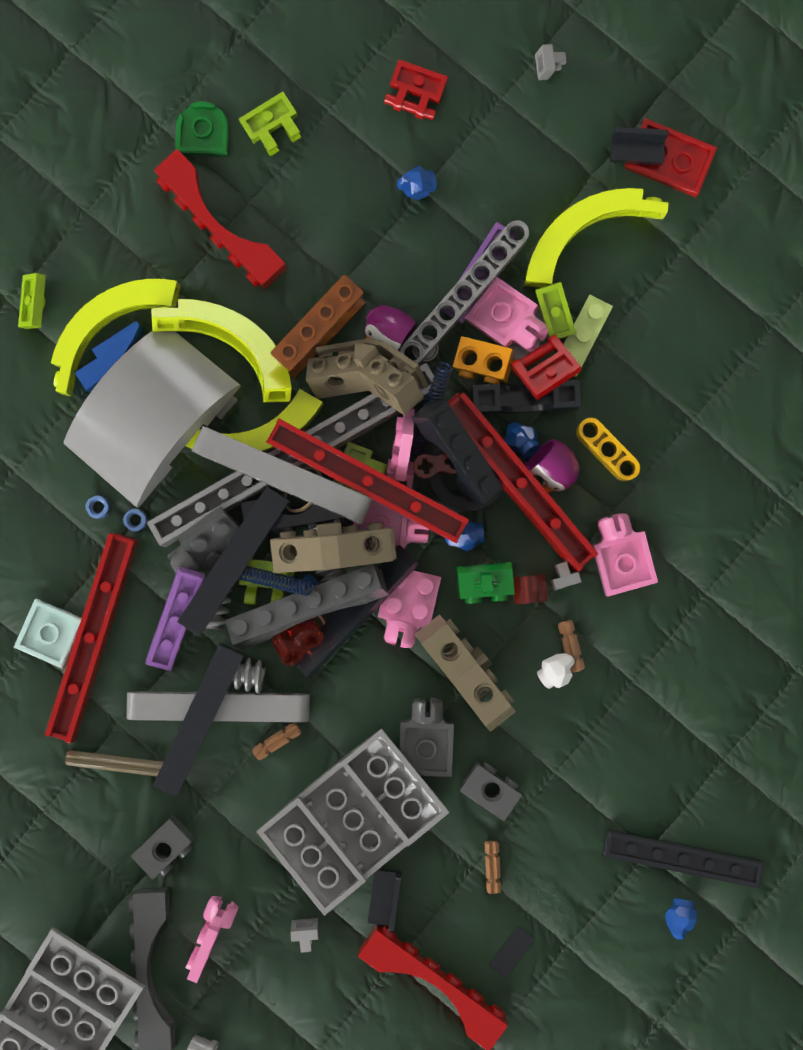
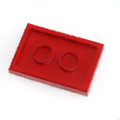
M644 118L640 128L668 130V137L664 146V163L662 166L626 163L624 169L697 197L717 147Z

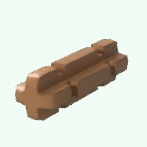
M572 620L560 622L558 628L560 634H563L561 640L564 651L575 660L570 670L571 672L581 671L585 666L583 658L580 659L579 657L582 654L577 635L573 633L575 630Z
M292 722L285 727V730L281 729L264 740L263 744L260 743L252 749L253 754L258 760H262L269 755V752L273 753L290 741L289 739L299 736L301 729L297 723Z
M488 840L484 843L485 853L487 854L485 856L486 879H488L486 881V888L489 894H497L501 892V882L499 880L501 878L500 857L498 855L499 842Z

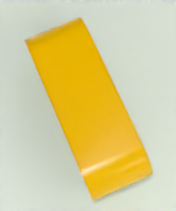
M587 418L577 426L576 436L578 440L619 481H629L639 474L640 464L637 459L600 421L595 418ZM589 424L595 428L596 433L593 438L584 435V425ZM603 443H609L613 446L614 453L611 457L603 455L601 450ZM622 462H628L632 466V473L629 476L621 473L620 465Z

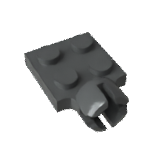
M219 506L178 536L181 545L172 550L167 556L171 560V567L175 572H177L179 566L197 572L205 568L210 572L240 525Z
M425 697L414 699L411 718L409 720H401L400 752L420 776L452 777L454 722L444 721L443 702L436 698H430V712L425 711Z

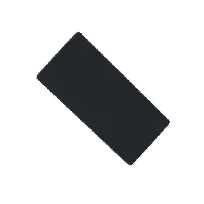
M517 927L489 966L506 978L535 939L523 929Z

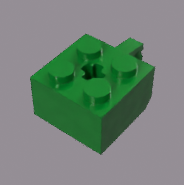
M511 562L456 567L458 598L464 599L466 604L482 603V597H491V601L509 600L508 595L515 594Z

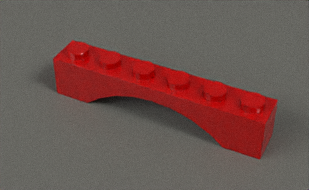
M178 149L154 169L158 176L156 182L166 193L169 190L176 196L174 201L184 212L187 209L190 210L194 215L191 218L201 230L206 228L212 234L209 237L210 240L219 249L224 247L230 253L227 257L237 268L242 266L248 272L245 277L254 287L260 285L265 290L287 270L283 260L267 244L255 243L240 238L226 230L213 218L203 202L197 170Z
M377 924L360 947L358 957L379 973L397 972L410 974L424 979L437 987L457 1009L464 1023L467 1037L485 1050H491L508 1027L505 1017L506 1013L497 1005L493 1004L490 1006L484 1002V997L475 989L471 988L469 991L462 986V981L453 973L448 975L440 970L441 966L434 959L422 957L418 954L419 950L412 943L406 941L404 944L396 938L397 934L395 931H388V926L382 928Z

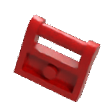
M556 335L549 337L545 344L522 359H515L510 363L513 372L522 380L537 400L581 372L580 364ZM550 352H556L554 355H552L536 367L532 368L529 371L526 370L527 367L534 364Z

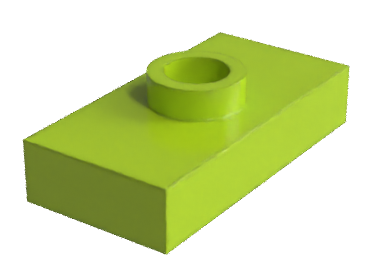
M39 273L23 275L18 327L25 329L41 327L42 312L45 306L44 290L46 275Z
M557 282L536 289V296L548 329V336L556 335L560 339L575 334V327L562 283Z

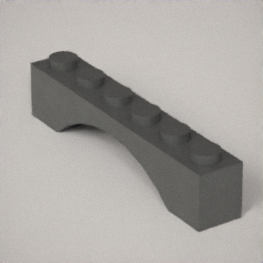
M371 564L313 586V590L308 596L295 593L225 621L232 645L245 650L268 641L275 635L298 623L339 609L372 602L389 595L382 571L376 565Z
M169 887L137 888L133 896L129 897V912L133 913L134 923L130 925V939L134 940L135 950L131 952V966L136 969V977L133 978L145 985L137 998V1004H134L133 1019L138 1021V1031H135L134 1046L139 1048V1050H174L176 1047L175 1020L166 1011L157 995L151 969L152 951L156 936L170 914Z

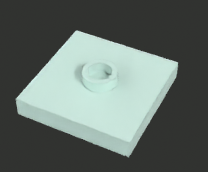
M35 599L14 648L64 668L70 656L82 618L40 599Z

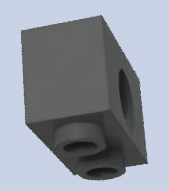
M476 761L460 784L459 790L499 819L505 821L522 796L518 790L520 785L507 776L505 779H502L496 775L498 770L486 761L483 764ZM494 782L499 785V790L496 794L488 795L484 792L485 786L488 783Z
M173 815L131 857L152 880L158 874L163 877L174 867L171 862L178 855L182 859L191 851L193 846L190 843L195 839V836ZM167 843L171 847V854L165 855L161 853L159 844Z

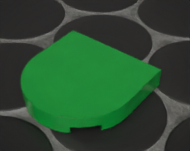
M206 101L190 104L178 116L176 122L175 150L178 149L183 155L228 156L229 124L222 110L213 103Z

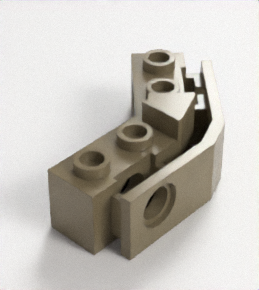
M367 338L316 347L319 357L308 359L306 381L317 399L370 391L405 416L424 398L419 385L423 388L428 385L417 363L381 340ZM333 352H338V356L331 357Z
M331 522L316 525L317 529L304 530V535H296V531L280 532V537L270 539L274 573L328 570L393 561L396 559L393 527L384 526L383 522L368 523V528L358 529V525L343 526L341 530V523ZM368 538L369 545H368V547L366 548V547H365V541H366V539Z
M439 614L414 635L491 732L516 712L511 706L515 701L505 689L500 692L495 686L498 679L488 668L492 663L478 646L473 649L465 638L460 641L456 636L460 632L451 619L445 622ZM493 694L490 701L483 702L487 695Z

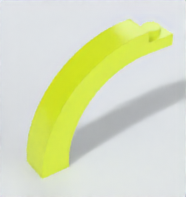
M635 188L605 191L577 202L555 219L539 240L526 271L524 286L542 288L551 285L559 255L570 240L586 227L598 221L617 216H638L663 220L668 212L669 203L662 202V199L657 197H647L646 200H643L644 189Z
M167 279L135 280L110 288L85 304L67 324L54 349L51 363L60 367V371H57L54 377L56 392L72 396L76 380L75 372L78 371L83 353L91 340L103 327L120 316L138 310L164 306L176 308L181 287L179 283L175 280Z
M178 299V308L166 306L151 308L153 332H196L212 336L229 344L241 353L255 370L261 384L263 402H290L292 387L289 372L271 355V351L276 345L261 328L245 316L218 304L193 299Z
M299 389L286 409L270 422L250 431L223 435L266 453L276 449L266 443L274 429L278 418L303 431L316 418L324 404L319 399ZM201 429L195 433L185 445L186 447L193 448Z

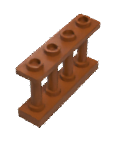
M343 275L271 351V355L288 370L292 379L295 380L307 368L309 358L318 356L316 347L328 345L366 305V302L361 299L363 291L346 275Z

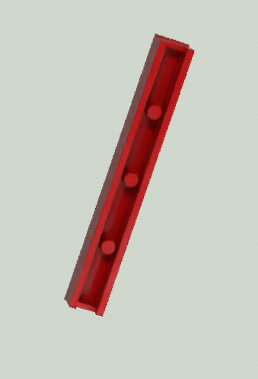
M464 392L455 394L447 402L502 483V488L563 561L567 562L569 568L572 571H581L582 567L591 558H595L598 555L597 551Z
M279 418L266 443L456 544L469 519Z
M117 533L108 534L45 736L62 739L67 743L76 742L139 540Z

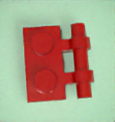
M399 59L390 82V87L399 91L397 96L387 93L384 104L393 106V110L399 112L404 110L413 113L416 118L421 120L427 118L433 121L436 110L427 106L429 101L437 104L440 103L448 76ZM407 93L420 97L419 104L405 100Z

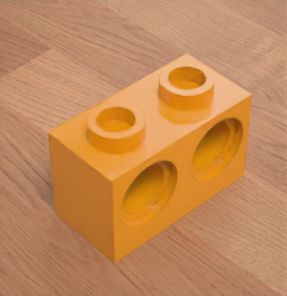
M461 336L453 368L459 371V376L467 379H474V376L484 378L483 382L487 384H499L500 382L507 384L511 371L510 363L514 361L515 352L511 348ZM469 354H477V360L473 365H465V358ZM495 360H501L502 368L497 372L490 371L491 363Z

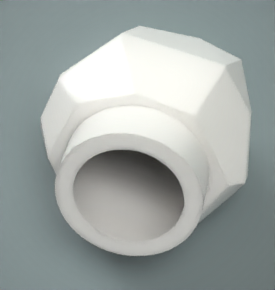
M566 653L556 654L542 661V668L537 671V675L546 688L550 689L553 686L560 688L567 685L573 676L570 668L574 665L575 660Z

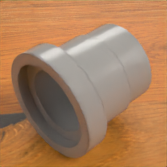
M195 1034L187 1050H217L219 1042L216 1040L210 1041Z

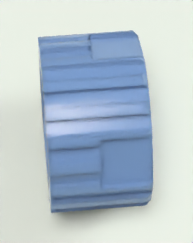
M95 495L86 502V510L92 518L103 519L111 512L110 501L103 496ZM97 501L104 504V508L100 513H95L93 510V506Z
M137 508L129 510L123 518L124 526L133 532L143 531L149 521L145 511ZM134 514L141 516V523L138 526L131 524V517Z

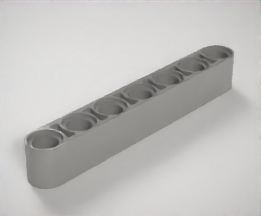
M512 221L505 227L401 347L400 353L404 355L408 349H416L420 356L414 362L418 365L428 357L524 247L529 236L528 226L524 222ZM518 230L522 233L523 238L518 241L513 240L509 232ZM494 250H501L505 253L506 258L501 261L493 258L492 252ZM482 269L488 273L489 277L481 281L475 277L474 273ZM461 289H466L471 293L472 297L464 301L458 298L457 292ZM443 309H450L454 313V318L446 321L440 317L439 313ZM425 329H433L437 337L434 340L428 341L423 338L422 332Z
M202 426L192 448V452L361 525L373 499L204 426Z
M127 692V719L183 721L196 692ZM227 692L213 721L309 722L310 694Z

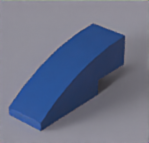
M137 321L93 348L92 351L97 359L75 372L86 391L91 393L107 371L141 339L145 330Z

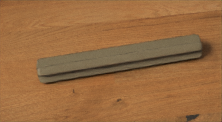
M72 750L67 752L65 759L68 766L157 776L163 764L161 761Z

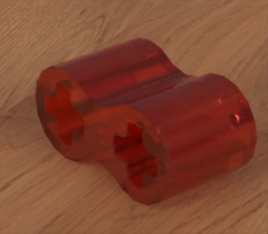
M445 453L439 456L423 454L418 456L414 462V473L422 480H429L439 473L457 474L456 469H451L450 465H445L444 462L448 461V456ZM424 460L427 461V464L433 465V468L429 469V474H424L423 470H418V467L422 465Z
M546 574L513 577L514 604L548 601Z
M311 618L277 634L272 640V645L282 663L286 666H292L300 662L308 650L318 646L323 641L324 634L315 619Z

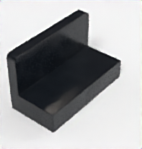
M615 127L611 135L609 162L662 166L668 130Z
M379 868L374 872L368 923L389 926L388 931H394L401 871Z

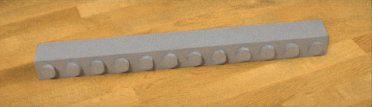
M427 363L420 366L428 384L425 388L419 385L424 397L421 401L427 399V393L429 392L430 385H432V378H434ZM371 394L309 429L306 433L339 449L348 442L355 440L397 416L400 412L376 395ZM277 448L267 453L302 469L309 466ZM236 471L153 518L147 524L158 544L167 547L178 541L180 534L219 506L228 512L241 505V502H246L262 493L266 486L269 488L272 486Z

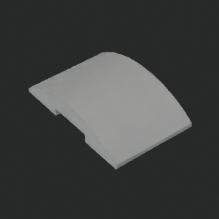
M151 331L124 353L97 383L76 414L63 443L134 506L139 508L172 469V466L169 464L203 424L205 426L210 424L241 385L175 331Z
M381 728L318 777L256 832L325 916L364 884L366 879L406 846L409 847L450 812Z
M53 927L25 971V975L10 1000L0 1013V1050H105L145 985Z

